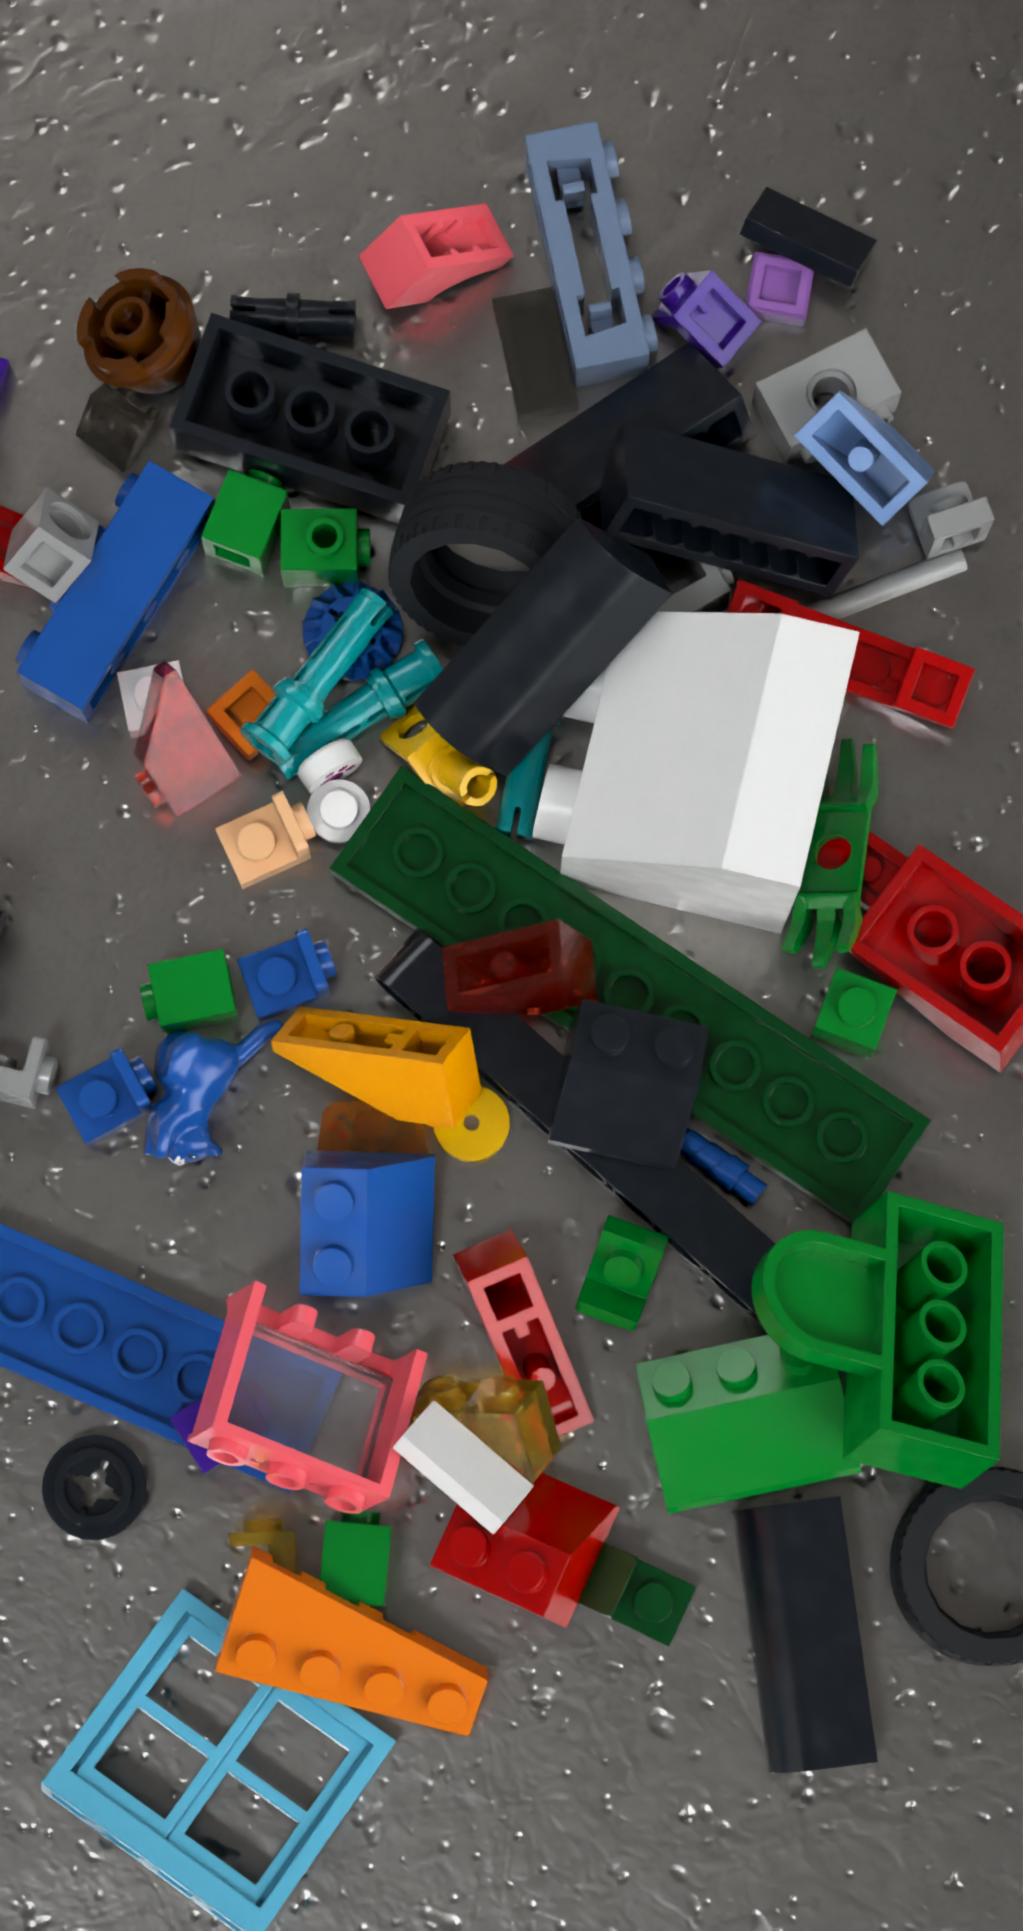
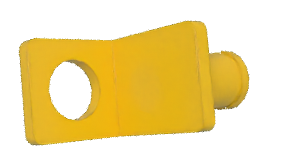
M415 705L406 712V716L399 720L397 719L380 734L379 738L384 745L406 760L425 784H430L461 806L465 807L467 804L481 806L489 802L494 796L497 789V778L493 770L460 753L445 741L429 723L416 736L403 739L410 727L417 722L425 720Z

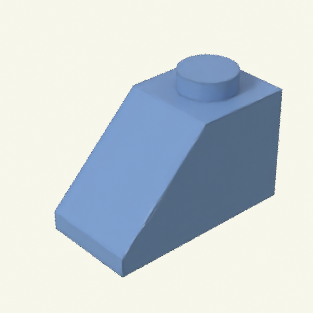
M841 390L794 435L882 526L928 483L935 472L931 465L890 424Z

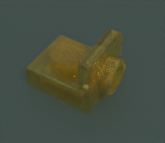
M282 1519L243 1520L244 1533H229V1547L245 1548L252 1547V1545L268 1547L269 1554L273 1555L274 1563L299 1575L298 1533L296 1531H283Z

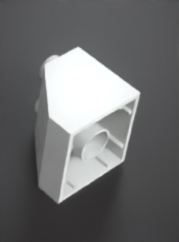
M657 611L563 714V717L594 724L583 770L558 764H549L532 837L563 844L560 874L566 875L582 887L781 934L801 886L860 632L785 614Z

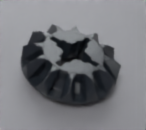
M88 1435L68 1442L53 1455L44 1472L42 1496L48 1514L63 1531L80 1539L103 1540L127 1530L143 1510L147 1479L138 1456L125 1444L107 1436ZM106 1460L109 1463L105 1470L107 1472L105 1484L113 1488V1492L121 1495L119 1502L111 1498L109 1500L98 1498L93 1507L89 1506L86 1515H83L82 1512L86 1505L83 1502L86 1493L77 1487V1483L70 1481L69 1477L72 1474L79 1478L82 1475L92 1478L98 1469H102Z

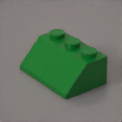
M769 1335L636 1363L645 1419L669 1514L862 1473L860 1463L842 1459L845 1390L840 1370L801 1360L782 1349Z

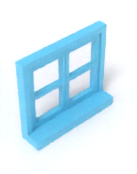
M182 1588L41 1782V1791L232 1930L265 1931L396 1741L346 1705L251 1681L259 1687L218 1746L216 1747L147 1697V1694L189 1637L216 1657L222 1642L228 1620ZM278 1701L349 1752L307 1812L236 1761ZM137 1708L208 1758L166 1819L95 1769L97 1763ZM227 1773L298 1823L296 1829L256 1885L184 1834Z

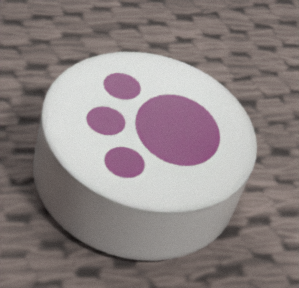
M338 739L323 746L305 759L299 766L297 775L308 792L312 794L317 788L331 780H343L360 766L363 759L351 740Z

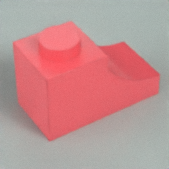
M487 203L400 215L359 255L385 309L430 302L436 295L466 279L501 269L514 257Z

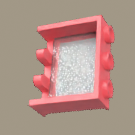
M253 1281L226 1298L227 1316L193 1432L188 1435L187 1441L206 1448L207 1456L216 1462L229 1466H243L245 1464L265 1472L266 1480L275 1486L289 1490H301L304 1488L324 1496V1503L340 1512L361 1513L389 1499L401 1457L393 1449V1446L408 1430L428 1353L415 1349L393 1361L372 1352L375 1335L367 1330L354 1328L336 1337L315 1328L314 1325L318 1311L313 1307L295 1304L279 1313L261 1305L267 1285Z

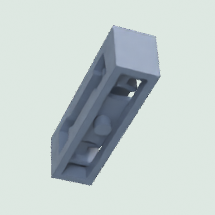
M597 121L524 135V161L574 387L579 388L638 376L648 369L649 353L658 351V342L652 315L641 316L636 294L645 293V285L639 257L627 256L623 236L632 235L627 202L625 198L615 200L610 179L619 177L614 144L612 140L602 142ZM584 181H589L591 189L589 218L608 299L605 302L588 305L587 322L592 333L588 336H585L581 315H584L585 292L566 211L569 208L584 206ZM552 183H558L561 200L555 201ZM614 308L618 310L621 323L617 326H614L612 319V309Z

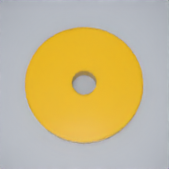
M481 1086L482 1093L455 1128L433 1127L436 1140L441 1148L455 1159L465 1162H478L488 1159L501 1149L508 1137L510 1119L507 1107L495 1092ZM469 1116L476 1117L479 1121V1126L475 1130H467L464 1126V1120Z

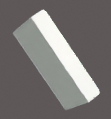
M435 1400L431 1402L393 1446L395 1451L493 1535L534 1487L533 1484Z

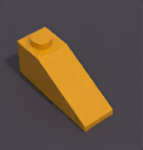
M300 1006L271 1040L272 1050L276 1054L396 1120L426 1124L434 1128H455L482 1093L471 1030L467 1027Z

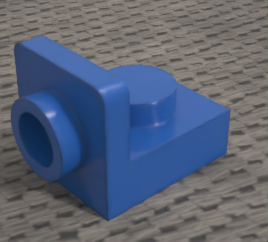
M304 928L295 932L296 938L236 959L259 1022L331 996L326 979L337 976V972L325 939L312 943L308 929Z
M118 1047L109 1052L110 1059L56 1087L62 1102L87 1147L151 1112L153 1105L147 1095L158 1088L140 1055L129 1061L122 1048Z

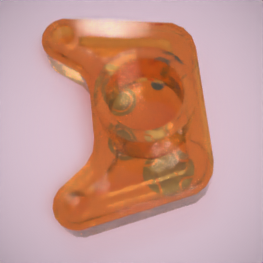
M363 1101L333 1103L326 1107L322 1114L317 1151L430 1154L423 1124L396 1120Z

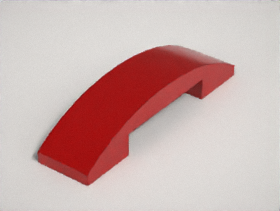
M740 579L736 584L726 613L785 614L860 632L846 692L949 728H954L975 672V668L917 646L913 648L799 605L798 601Z

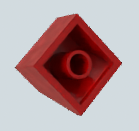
M503 1456L502 1459L533 1484L534 1487L494 1535L457 1504L429 1566L567 1629L620 1507Z

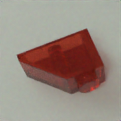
M166 661L155 666L134 755L144 771L134 777L154 808L165 803L179 817L242 775L177 671Z
M560 919L442 947L447 1008L453 1012L542 1015L579 1006L582 999L597 1002L592 941Z

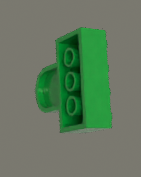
M887 1191L852 1222L851 1239L819 1230L797 1231L778 1241L760 1259L752 1278V1300L757 1317L768 1335L782 1349L801 1360L846 1372L842 1459L958 1489L964 1488L1000 1461L1004 1223Z

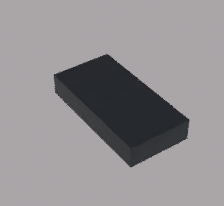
M768 187L764 189L747 215L740 235H743V237L850 288L868 261L877 241Z

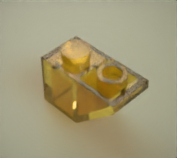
M442 1374L427 1380L417 1393L409 1427L435 1400L530 1483H534L562 1448L543 1380H516L515 1377L510 1375H500L489 1379H462L455 1374Z

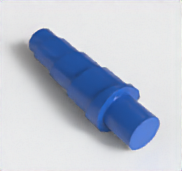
M687 1127L680 1153L685 1155L688 1161L705 1172V1176L721 1186L728 1195L735 1192L753 1206L762 1196L768 1185L749 1172L750 1165L739 1157L731 1155L715 1142H710L695 1130H690Z

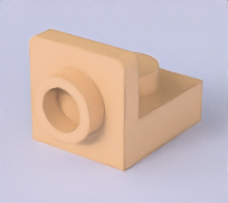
M283 790L271 795L272 803L215 828L242 890L311 859L309 846L306 841L316 836L314 828L301 801L290 806Z

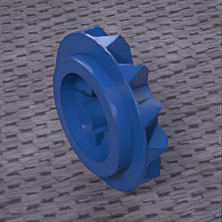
M361 580L348 584L333 583L328 590L312 599L305 619L302 621L304 645L310 657V654L336 623V618L333 615L335 614L341 618L362 588L374 592L387 603L385 606L392 608L394 614L370 640L373 645L368 643L344 676L340 678L342 680H363L373 668L378 667L381 670L387 668L397 656L403 638V625L399 609L383 589L378 590L366 585Z

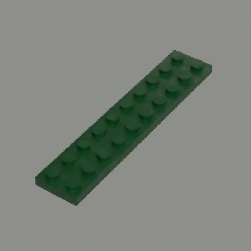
M403 766L396 772L329 868L330 874L412 929H418L443 950L567 1033L570 1022L582 999L709 1027L699 1088L691 1117L850 1224L881 1197L932 1121L566 875L560 874V871L430 784H425L418 776Z

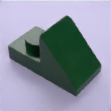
M604 1543L578 1604L669 1647L697 1587L640 1560L639 1557Z

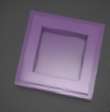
M755 251L745 304L760 320L804 327L814 271L784 256Z

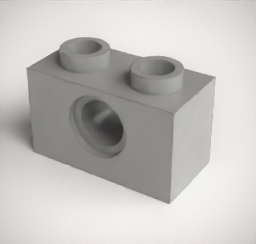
M867 328L755 383L752 404L785 464L789 465L801 458L807 464L818 461L794 435L820 410L813 401V398L820 393L830 392L836 394L841 390L885 422L890 423L893 420L892 413L896 411L902 392Z

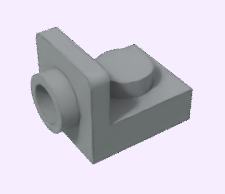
M964 481L914 496L907 505L926 559L986 540L995 520L987 497L973 500L968 485Z
M686 559L697 581L691 584L690 580L685 578L668 586L672 595L658 611L718 613L729 606L731 593L729 585L734 583L731 571Z
M33 1035L23 1071L16 1070L17 1060L0 1054V1101L36 1109L40 1093L50 1094L57 1073L58 1058L50 1056L52 1047L46 1038Z

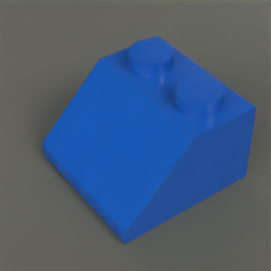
M306 1150L302 1164L299 1295L367 1297L432 1283L435 1154Z

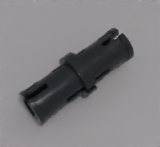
M288 292L287 298L231 295L230 306L232 310H230L229 319L299 341V337L355 339L356 300L301 299L300 293Z

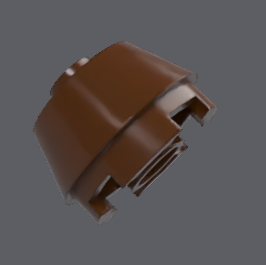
M134 268L117 273L114 276L120 282L107 289L96 303L89 297L79 315L77 341L84 349L87 365L99 380L111 386L146 394L167 392L187 379L202 339L192 300L186 289L179 282L170 277L160 275L154 270Z

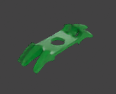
M852 738L841 740L837 780L832 797H830L828 773L826 774L801 886L793 903L791 925L782 944L783 952L797 954L809 937L814 925L811 909H817V931L812 957L813 968H825L836 944L839 953L849 952L857 939L863 921L860 909L861 890L872 808L878 802V762L876 745L863 744L861 781L858 794L857 761L854 740ZM836 838L847 840L851 845V854L845 864L831 870L819 866L817 861L818 852L827 841ZM839 909H844L842 922L839 918Z

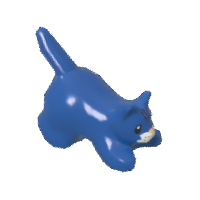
M272 1020L257 1025L237 1044L218 1038H203L196 1032L177 1031L166 1036L158 1045L154 1060V1074L162 1084L165 1093L161 1100L153 1105L144 1137V1154L163 1159L168 1156L169 1160L178 1166L188 1162L199 1161L206 1156H221L222 1148L211 1138L208 1118L216 1103L235 1079L239 1067L244 1065L267 1042L272 1040L284 1024L279 1020Z

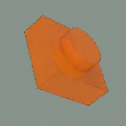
M252 669L206 710V717L250 761L259 752L244 739L239 730L246 721L254 723L275 694L272 688Z

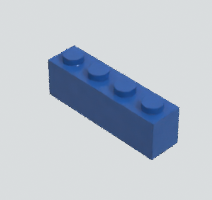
M150 460L140 475L131 473L117 494L115 506L119 507L118 511L107 528L102 525L98 526L92 561L56 603L50 602L49 610L54 613L42 632L32 631L23 642L16 657V663L20 665L17 674L23 686L88 724L118 677L117 672H121L202 542L201 535L215 504L214 497Z

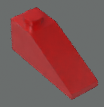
M510 1229L453 1254L475 1310L535 1447L594 1422L595 1420L532 1266L513 1230Z

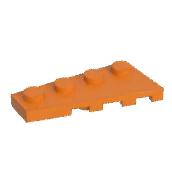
M254 1545L251 1547L215 1665V1672L468 1737L488 1682L487 1667L416 1630H412L410 1633L383 1620L382 1612L361 1601L358 1605H355L326 1590V1583L303 1571L299 1575L274 1563L273 1555Z

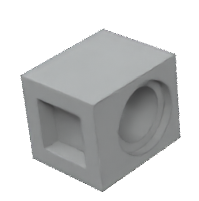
M47 487L12 529L3 570L56 603L92 561L99 521Z

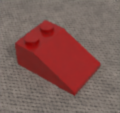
M919 844L863 916L859 934L849 952L888 986L897 989V993L948 1037L1001 1073L1023 1044V914Z

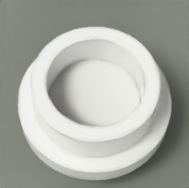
M342 779L331 780L317 788L312 793L307 806V815L315 833L322 839L332 843L348 842L370 811V803L365 792L355 783Z

